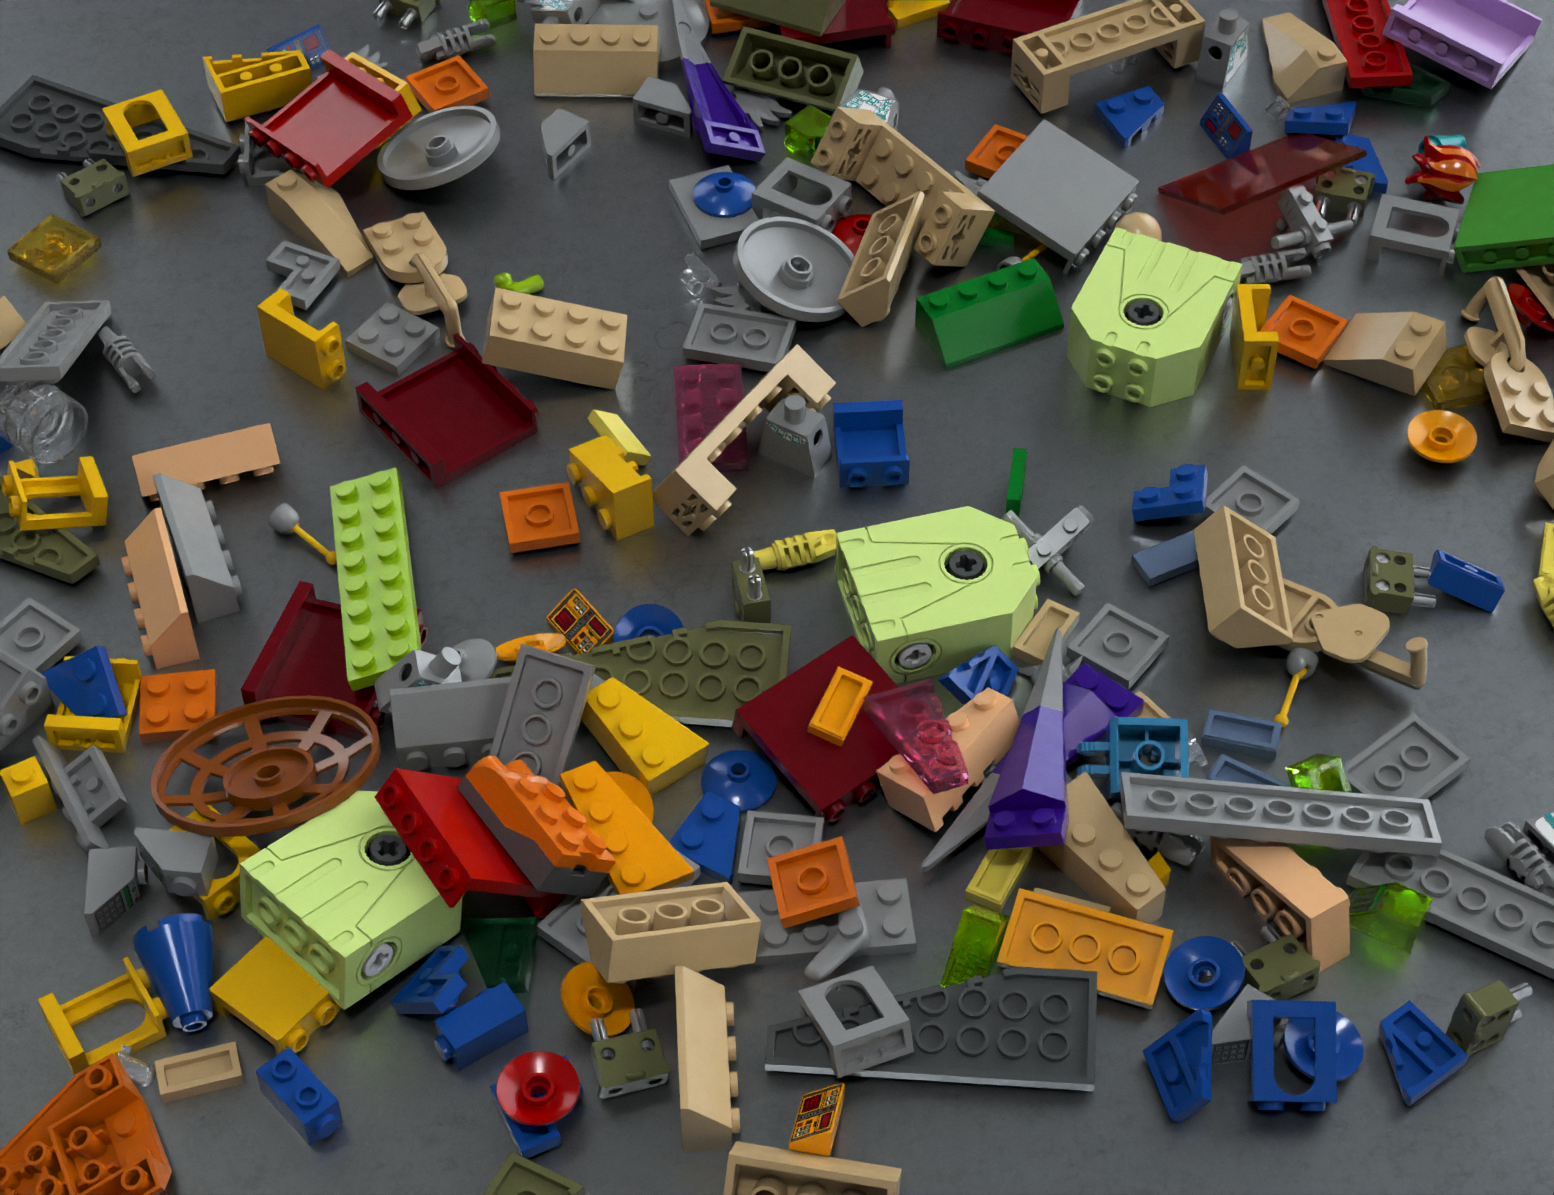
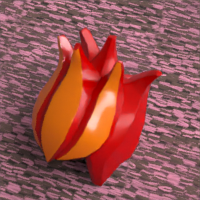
M1425 136V154L1417 153L1412 156L1421 170L1405 179L1406 185L1413 183L1422 185L1426 189L1423 196L1426 200L1436 199L1463 204L1465 199L1460 190L1478 180L1477 167L1480 168L1481 164L1465 148L1453 145H1434L1429 137Z

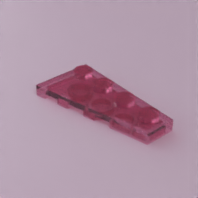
M932 679L864 697L863 710L933 794L968 784V768L958 743L952 738V729L949 721L945 720L943 716V706L939 697L935 696Z

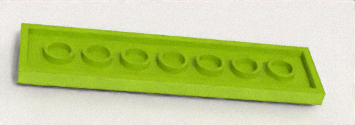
M397 467L330 486L347 678L352 691L375 685L374 682L409 652L417 649L422 651L402 483Z

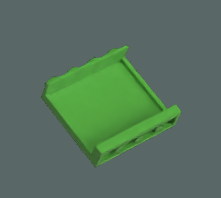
M1554 164L1477 173L1478 180L1474 182L1454 245L1462 273L1554 264Z

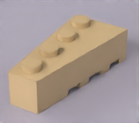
M1085 771L1067 784L1069 823L1064 845L1038 846L1037 848L1096 903L1111 907L1110 913L1152 924L1162 916L1166 888Z

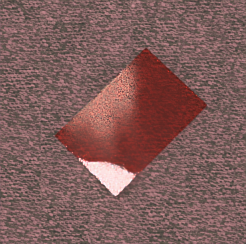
M1292 133L1158 187L1159 194L1224 215L1366 157L1367 153L1364 149L1314 135Z

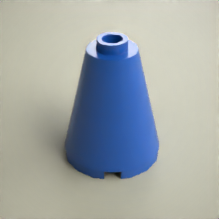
M179 914L164 917L158 920V928L148 932L146 925L139 929L133 936V947L173 1026L182 1028L185 1032L197 1031L205 1027L206 1022L213 1016V998L209 992V988L213 985L214 929L212 921L208 919L207 922H204L200 914Z

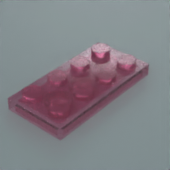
M741 363L674 366L679 464L744 398ZM746 426L711 463L719 472L749 471Z

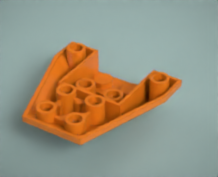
M113 1053L77 1073L0 1150V1195H158L165 1191L172 1170L150 1110Z

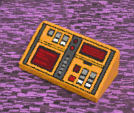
M576 588L571 590L546 616V621L557 633L563 634L566 637V643L576 654L590 652L592 647L613 643L614 629Z
M845 1083L834 1084L803 1094L790 1138L789 1150L830 1156L843 1108Z

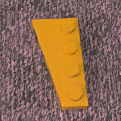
M596 761L560 774V783L572 807L584 815L586 825L594 834L606 842V849L616 860L607 874L616 895L670 889L694 879L695 871Z

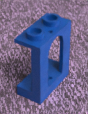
M1247 1001V1018H1251V1095H1247V1101H1258V1110H1284V1102H1300L1301 1111H1325V1103H1337L1336 1001ZM1273 1018L1314 1019L1315 1076L1313 1084L1303 1094H1287L1275 1082Z

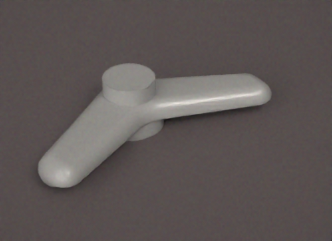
M859 894L860 906L838 912V930L806 966L804 974L808 979L815 981L824 980L853 953L864 949L869 944L871 936Z

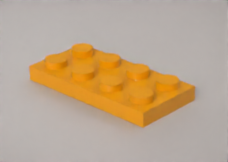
M1019 888L997 959V966L1006 969L1012 967L1097 971L1098 995L1153 1010L1174 930Z

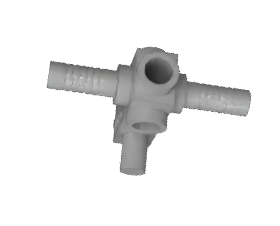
M1291 183L1279 190L1280 199L1276 204L1283 215L1277 220L1276 226L1281 231H1285L1290 227L1292 232L1273 236L1271 238L1273 249L1295 245L1296 248H1305L1306 256L1313 255L1317 259L1325 256L1332 250L1329 243L1334 239L1333 236L1353 231L1354 225L1350 219L1328 224L1321 217L1312 201V195L1307 192L1304 185L1296 186L1295 183Z
M1084 506L1075 507L1044 536H1041L1039 533L1034 534L1012 510L1002 517V520L1014 524L1019 538H1025L1029 549V562L1031 565H1037L1039 573L1043 570L1047 573L1052 572L1075 597L1085 589L1082 582L1062 563L1063 558L1060 556L1088 531L1090 525L1095 522L1093 515Z

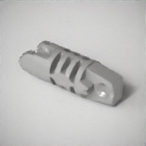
M487 19L429 36L428 40L418 43L416 51L420 62L434 59L438 61L446 60L449 57H455L496 44L497 42L492 34L471 38V36L482 33L489 28Z
M1305 248L1240 259L1239 262L1242 264L1240 284H1268L1312 275L1309 265L1287 268V263L1305 258Z
M108 326L103 327L97 333L105 345L104 350L101 351L132 392L137 393L141 389L135 379L141 373L151 380L157 376L153 368L124 333L117 336Z
M1116 802L1111 806V809L1124 826L1122 804ZM1125 828L1132 840L1138 843L1139 846L1147 847L1149 851L1154 853L1159 851L1162 857L1179 862L1184 866L1191 864L1196 858L1195 855L1201 854L1205 848L1203 839L1194 834L1181 836L1171 832H1139L1134 829Z
M1512 821L1503 823L1504 825L1499 827L1497 825L1488 827L1485 830L1484 838L1507 866L1510 865L1509 868L1512 872L1517 873V877L1524 881V885L1554 898V865L1548 861V858L1541 853V850L1536 845H1533L1531 839Z

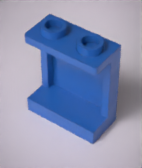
M902 400L833 403V432L840 488L909 484L910 460L906 453Z

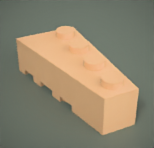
M988 687L975 695L972 700L956 712L948 715L936 727L920 736L917 741L901 753L893 756L889 762L876 771L888 806L930 830L937 832L944 824L942 817L949 810L955 812L963 803L962 795L970 786L977 787L985 778L984 770L989 765H997L1011 748L1020 724L1013 700Z
M1210 836L1211 857L1215 867L1242 897L1250 894L1257 914L1265 923L1273 920L1284 934L1282 938L1292 933L1314 960L1321 962L1320 972L1350 955V900L1342 888L1333 885L1322 876L1315 866H1310L1296 854L1291 846L1285 845L1282 842L1268 841L1259 843L1250 839H1217Z

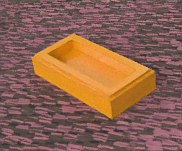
M838 666L809 723L807 732L842 747L871 689L873 681Z

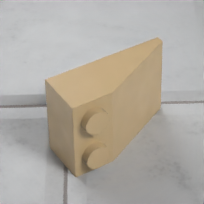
M1415 311L1356 313L1324 358V365L1416 396L1447 350L1446 324L1444 321Z

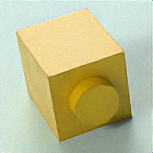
M35 756L0 770V777L8 800L21 825L57 810L49 783Z

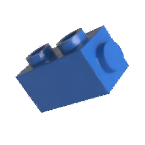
M504 981L494 988L484 989L476 998L460 1007H453L450 1011L436 1019L437 1038L433 1039V1042L441 1058L444 1061L450 1058L458 1071L529 1032L526 1009Z
M290 1047L255 1071L261 1093L309 1146L318 1139L331 1135L338 1125L343 1122L337 1098Z

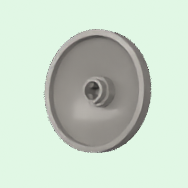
M603 0L600 3V7L589 19V24L658 25L660 39L659 71L682 66L669 0ZM680 0L691 26L704 49L709 40L708 14L699 1Z
M455 106L434 111L410 122L391 136L378 154L377 165L384 181L397 189L421 190L443 185L462 177L482 164L496 149L500 140V128L494 115L482 107Z
M782 216L757 220L742 232L734 249V268L744 288L762 305L785 317L806 322L829 321L847 313L837 299L855 256L839 238L811 222Z

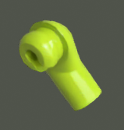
M506 272L497 274L494 277L496 288L529 295L544 289V282L539 274L519 282L512 281L511 275Z

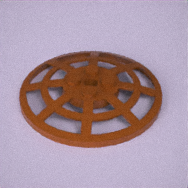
M310 695L285 696L248 703L203 721L175 740L160 756L153 768L150 779L152 798L158 812L169 823L182 830L200 835L218 837L248 836L288 828L331 810L363 786L374 772L380 759L381 743L377 726L372 718L361 708L346 701L330 697ZM289 715L316 716L308 731H282L263 735L259 723L260 720ZM334 718L354 726L365 737L345 749L336 739L323 734L330 720ZM245 726L248 740L225 749L209 760L193 752L211 739L234 728ZM299 742V744H298L297 747H294V746H273V747H267L268 745H272V744ZM317 745L330 751L333 756L314 764V760L309 752ZM370 747L371 752L365 764L348 782H344L349 772V760ZM253 751L235 761L230 767L224 766L225 763L245 752ZM181 762L199 770L191 782L190 795H166L168 781ZM338 766L337 774L331 784H315L318 774ZM211 776L223 779L225 791L203 794L204 786ZM304 795L317 796L295 809L289 810L288 808L289 804L297 801ZM229 801L236 808L226 815H220L212 811L207 805ZM168 806H193L202 817L212 822H202L183 817L169 809ZM270 810L274 814L268 817L241 819L251 811Z

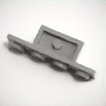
M39 735L32 740L38 752L35 757L51 778L49 786L61 798L64 804L62 808L63 814L75 826L78 832L75 836L77 842L88 853L89 849L110 848L100 827L129 803L104 754L100 749L92 745L68 765L59 747Z

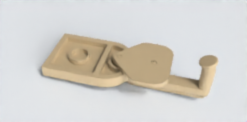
M424 211L410 213L403 218L389 222H380L373 227L363 229L364 240L386 276L394 281L406 283L398 293L399 302L404 310L413 315H422L441 309L447 329L446 344L448 347L455 349L453 335L458 333L465 340L462 334L457 304L466 299L468 294L467 288L459 276L442 273L448 265L446 246Z
M1494 276L1483 285L1467 307L1462 309L1461 314L1466 319L1477 322L1480 319L1479 314L1489 303L1498 331L1470 327L1464 334L1469 353L1484 367L1485 383L1502 432L1552 442L1554 439V398L1552 391L1541 370L1526 358L1525 338L1505 282L1502 278Z
M1283 578L1294 640L1289 644L1276 646L1288 651L1297 647L1306 648L1312 652L1322 650L1326 655L1354 664L1416 690L1425 685L1427 675L1426 648L1428 646V641L1425 638L1415 637L1406 643V650L1410 652V663L1376 650V647L1390 629L1389 618L1384 613L1363 604L1338 607L1328 596Z

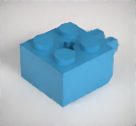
M1111 718L1105 728V742H1081L1077 744V753L1084 756H1106V765L1087 764L1077 767L1078 776L1086 771L1092 779H1106V801L1111 803H1121L1119 789L1121 772L1189 778L1188 719ZM1142 755L1147 756L1148 762L1154 764H1152V766H1146L1143 763H1141L1140 758L1142 757Z

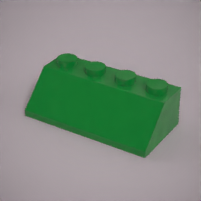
M1035 258L916 298L915 327L945 369L1064 328L1063 318L1051 280Z

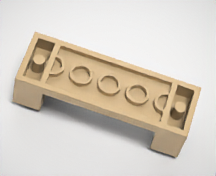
M1130 0L1013 39L1010 78L1042 114L1068 105L1071 75L1155 47L1174 69L1198 61L1204 36L1205 20L1186 0Z
M837 107L811 160V163L822 172L842 180L856 181L886 207L921 190L925 194L921 230L912 248L932 265L966 267L995 213V210L871 110Z
M796 344L653 491V502L687 536L698 527L705 531L716 518L718 519L732 505L728 498L737 489L711 464L722 453V450L742 432V429L764 407L771 412L781 399H786L788 396H802L805 399L806 407L818 412L831 399L827 393L836 382Z

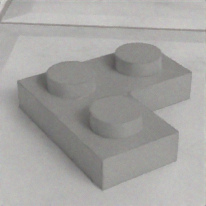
M284 240L266 260L269 271L287 276V279L277 290L282 288L289 292L292 304L305 310L308 309L341 269L339 259Z

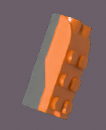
M494 755L486 756L476 762L457 786V789L537 891L591 897L616 862L606 849V842L590 830L585 823L586 818L584 815L574 809L564 798L566 796L565 792L556 784L551 783L546 777L535 775L522 760H514L504 766L498 757Z

